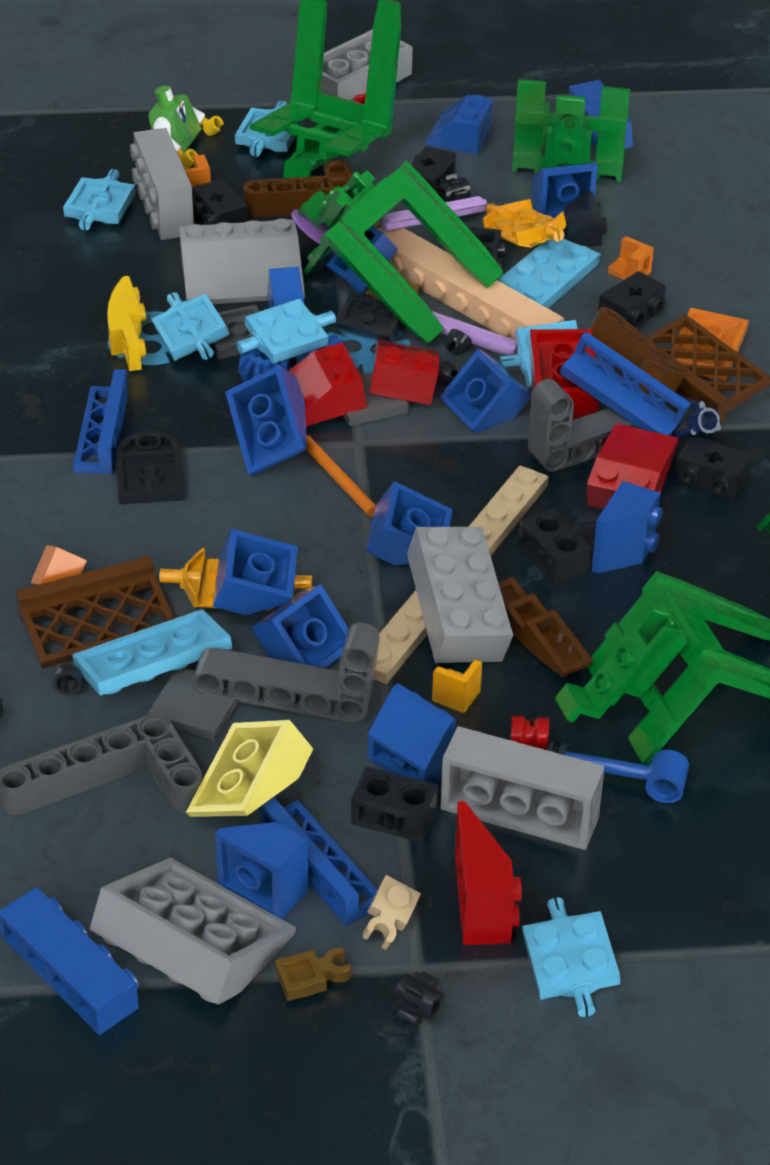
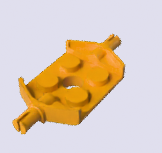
M530 199L502 206L490 203L486 206L487 215L482 218L484 228L502 230L501 239L529 248L550 239L556 242L561 241L564 238L563 229L566 227L564 212H560L555 218L541 214L532 209Z
M201 548L181 570L160 568L159 582L180 583V589L185 590L193 607L216 608L213 607L219 559L206 558L205 548ZM295 575L293 589H309L312 587V575Z

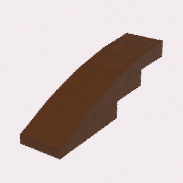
M513 577L498 583L513 635L542 663L561 677L592 665L593 659L555 609L548 612L534 593L526 595Z

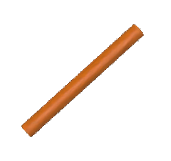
M307 435L306 451L369 517H373L376 507L373 501Z

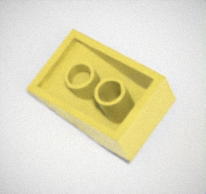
M290 720L233 723L186 813L189 817L248 816L299 779L313 748Z

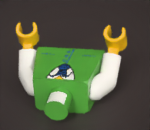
M161 86L155 90L158 102L149 112L151 130L167 128L184 169H188L194 164L193 156L198 154L193 149H188L187 151L186 149L201 131L200 124L203 125V130L208 136H213L220 131L219 128L224 122L219 116H213L208 120L204 117L205 114L191 105L188 96L185 94L173 95L170 86Z

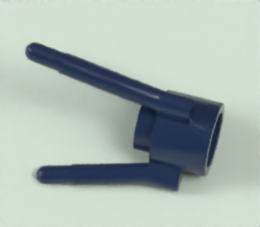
M682 397L691 403L689 407L694 408V410L688 416V428L673 433V437L680 439L695 434L704 436L721 429L720 417L716 410L706 408L704 401L696 402Z

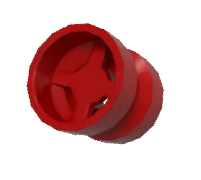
M512 715L511 741L547 750L549 718L538 717L534 722H530L531 720H526L524 716Z

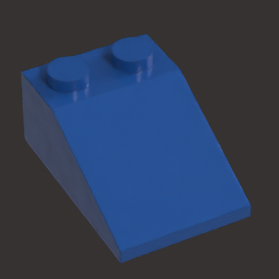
M281 365L225 391L248 475L253 476L307 450L305 403L297 377Z

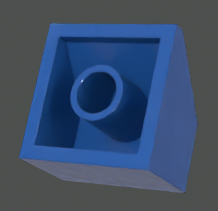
M466 95L440 114L426 140V145L478 154L492 127L493 99L484 98L482 95Z
M597 163L541 169L532 178L531 203L534 210L555 218L560 212H564L565 207L586 191H592L595 198Z
M477 349L440 395V398L473 432L477 433L513 420L530 400L532 393L499 361Z
M394 481L376 504L365 552L395 566L409 564L407 552L416 527H450L453 509Z
M622 481L596 520L592 572L602 573L642 564L649 552H655L660 538V534L656 533V527L659 525L663 514V508L659 507L660 492Z
M231 529L219 555L213 607L250 615L290 603L293 598L298 547Z
M321 584L299 592L293 596L290 603L281 605L251 627L269 658L326 668L341 656L348 631L347 625Z
M277 822L220 828L215 832L217 879L219 885L280 919H283L309 892L308 840L299 832L289 830Z

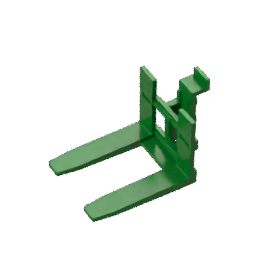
M327 0L300 1L291 101L250 124V130L276 136L286 131L288 134L298 136L296 152L284 162L283 178L311 177V171L332 158L340 155L349 157L357 151L363 152L368 149V145L378 138L384 139L391 134L401 36L400 2L393 0L378 1L373 24L365 104L321 92ZM305 118L319 123L310 128L295 125Z
M518 79L512 172H518V168L534 169V174H537L544 168L597 163V180H599L600 175L616 176V181L621 182L626 150L625 139L627 118H629L630 89L602 86L600 116L594 117L585 116L586 98L558 95L556 98V113H550L549 101H545L546 81ZM592 132H598L596 160H590ZM545 141H546L545 156H543L544 146H545Z
M407 160L376 186L373 184L375 177L366 170L362 175L356 171L342 188L337 185L327 196L321 190L317 191L300 207L298 214L300 216L304 214L316 228L320 224L325 223L331 229L324 233L319 240L321 244L307 257L310 262L303 273L307 276L334 250L400 322L425 344H429L443 330V326L427 304L366 238L364 233L401 201L453 258L485 288L490 287L503 274V270L487 248Z
M657 571L641 589L643 594L619 623L614 622L604 635L605 641L591 656L593 663L587 669L592 679L585 687L566 683L555 697L566 720L571 723L580 714L600 719L611 705H615L624 693L641 698L649 713L629 735L628 740L642 764L646 765L650 763L654 754L662 749L718 683L770 699V669L725 651L705 622L707 620L770 641V619L740 604ZM680 653L684 661L687 662L688 667L662 696L654 682L677 654Z

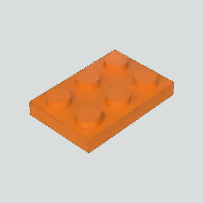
M690 308L687 316L733 350L739 351L748 330L749 320ZM683 327L678 334L693 335V332ZM675 343V349L693 350V344ZM697 344V350L715 351L710 345ZM675 358L682 364L692 365V359ZM696 359V365L714 366V360ZM718 360V366L732 367L733 365L732 361ZM696 374V375L705 376V377H707V378H709V379H714V375ZM718 375V380L726 381L728 376Z

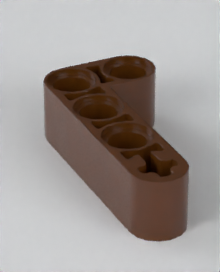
M341 160L330 161L325 164V176L261 179L246 182L243 186L244 202L248 205V216L256 218L291 216L294 209H300L317 191L321 190L327 196L337 185L342 188L352 176L349 164Z
M606 307L599 309L588 328L592 329L593 337L675 392L686 375V370L617 312ZM639 383L640 389L650 394L648 388Z

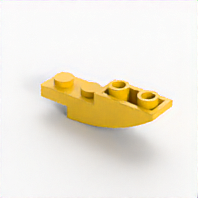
M124 276L114 288L108 304L109 346L112 356L124 354L129 371L142 370L141 357H146L145 343L143 338L140 339V334H142L141 322L146 321L144 304L140 303L138 287H133L129 276Z

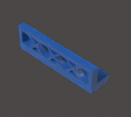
M588 332L581 336L574 354L562 365L559 372L633 425L643 430L672 436L680 427L691 404ZM586 347L595 351L598 358H594L585 351ZM613 365L621 369L624 376H621L618 373H616L614 371ZM639 383L646 386L650 394H647L644 391H642L640 389ZM665 402H669L678 408L677 414L667 408Z
M114 369L110 387H90L73 463L74 473L113 474L116 450L119 444L128 400L126 370ZM96 398H108L106 403L101 404ZM103 415V422L98 424L93 420ZM100 435L99 442L93 444L89 441L90 438ZM92 455L98 457V462H83V460Z
M273 797L259 807L260 824L277 822L289 830L299 832L308 840L309 885L345 926L369 914L367 911L377 892V888L299 800L282 807ZM297 816L303 823L302 828L292 817ZM315 843H320V844L323 845V847H324V852H323V853H322V851L316 846ZM336 867L344 869L346 872L345 878ZM357 892L365 893L369 899L359 904V894Z

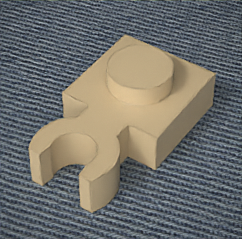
M386 875L367 911L374 918L365 927L363 938L367 940L374 930L382 932L385 940L381 948L386 950L396 937V929L402 931L407 925L421 893Z

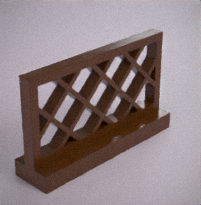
M686 314L647 337L654 344L658 342L671 343V349H660L686 370V375L675 393L696 402L704 401L706 408H712L719 414L720 424L725 421L728 411L770 386L769 375ZM686 327L693 332V335L675 334V332ZM675 343L693 344V350L675 349ZM697 344L710 345L715 351L697 350ZM675 358L692 359V365L682 364ZM696 359L714 360V366L696 365ZM718 360L732 361L736 364V367L718 366ZM696 374L714 375V381H704ZM718 375L736 376V382H719ZM740 377H753L757 381L755 383H740ZM719 391H735L736 395L727 400Z
M150 556L16 591L17 612L21 623L24 622L41 669L72 661V654L152 627L153 625L144 622L149 612L163 617L165 622L174 619L154 574V564ZM151 588L153 593L149 601L133 596L135 592ZM112 598L120 600L115 611L99 605L101 601ZM127 604L143 609L137 619L122 614ZM78 607L87 609L81 620L66 614L68 610ZM94 612L110 618L104 628L88 623ZM45 616L53 618L47 629L34 624L32 621L33 619ZM116 621L132 627L129 633L122 635L110 630ZM60 622L76 627L70 637L54 632ZM83 630L98 636L95 642L89 644L79 642L77 638ZM49 639L64 645L60 652L49 655L45 654L43 648Z

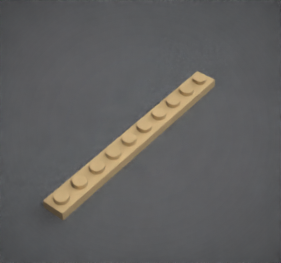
M519 466L469 525V527L483 528L490 556L547 488L549 476ZM416 590L379 633L380 641L375 680L386 685L427 636Z

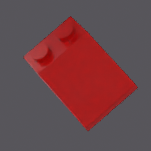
M530 329L532 392L539 382L545 379H553L573 400V420L598 412L599 400L559 373L562 365L574 354L581 336L585 332L593 336L592 329ZM586 347L585 351L596 358L595 351Z
M377 339L369 394L431 405L440 357L437 350Z
M343 342L313 351L289 370L290 373L297 377L305 403L306 427L345 415L347 412L367 408L362 377Z
M616 423L595 460L587 482L588 505L604 509L622 481L661 493L678 444V438Z
M457 801L455 862L463 945L511 944L512 927H519V905L514 902L521 901L520 877H513L511 859L465 801Z

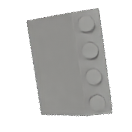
M280 218L275 221L260 222L251 220L245 223L221 222L215 225L192 224L179 227L186 301L205 293L212 304L267 301L269 269L299 266L303 298H305L296 223L293 219Z
M170 857L101 887L89 930L103 937L104 941L108 944L119 946L131 953L139 962L151 965L165 973L171 981L184 984L196 991L202 999L219 1005L241 993L295 935L297 927Z

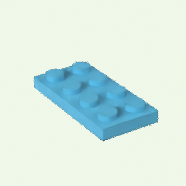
M564 238L561 241L559 240V242L550 239L541 243L500 277L498 281L542 306L549 308L600 264L601 254Z
M201 609L72 654L74 665L80 668L82 676L101 696L103 694L117 693L123 687L137 682L150 681L155 676L171 670L184 669L188 664L199 661L201 652L205 649L219 648L229 650L232 649L230 635Z

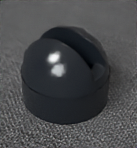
M453 328L446 337L445 347L449 352L454 349V355H460L468 349L472 340L464 332Z
M444 360L439 369L436 383L448 387L460 372L458 366Z
M69 663L57 668L53 678L54 689L66 696L78 693L82 687L83 680L80 668Z

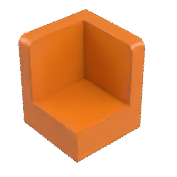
M205 155L193 156L194 168L184 169L191 186L195 187L211 182L210 167Z
M625 236L621 240L620 257L608 266V273L623 280L638 271L648 275L652 270L654 247Z
M46 545L31 583L40 585L82 574L87 560L58 547Z

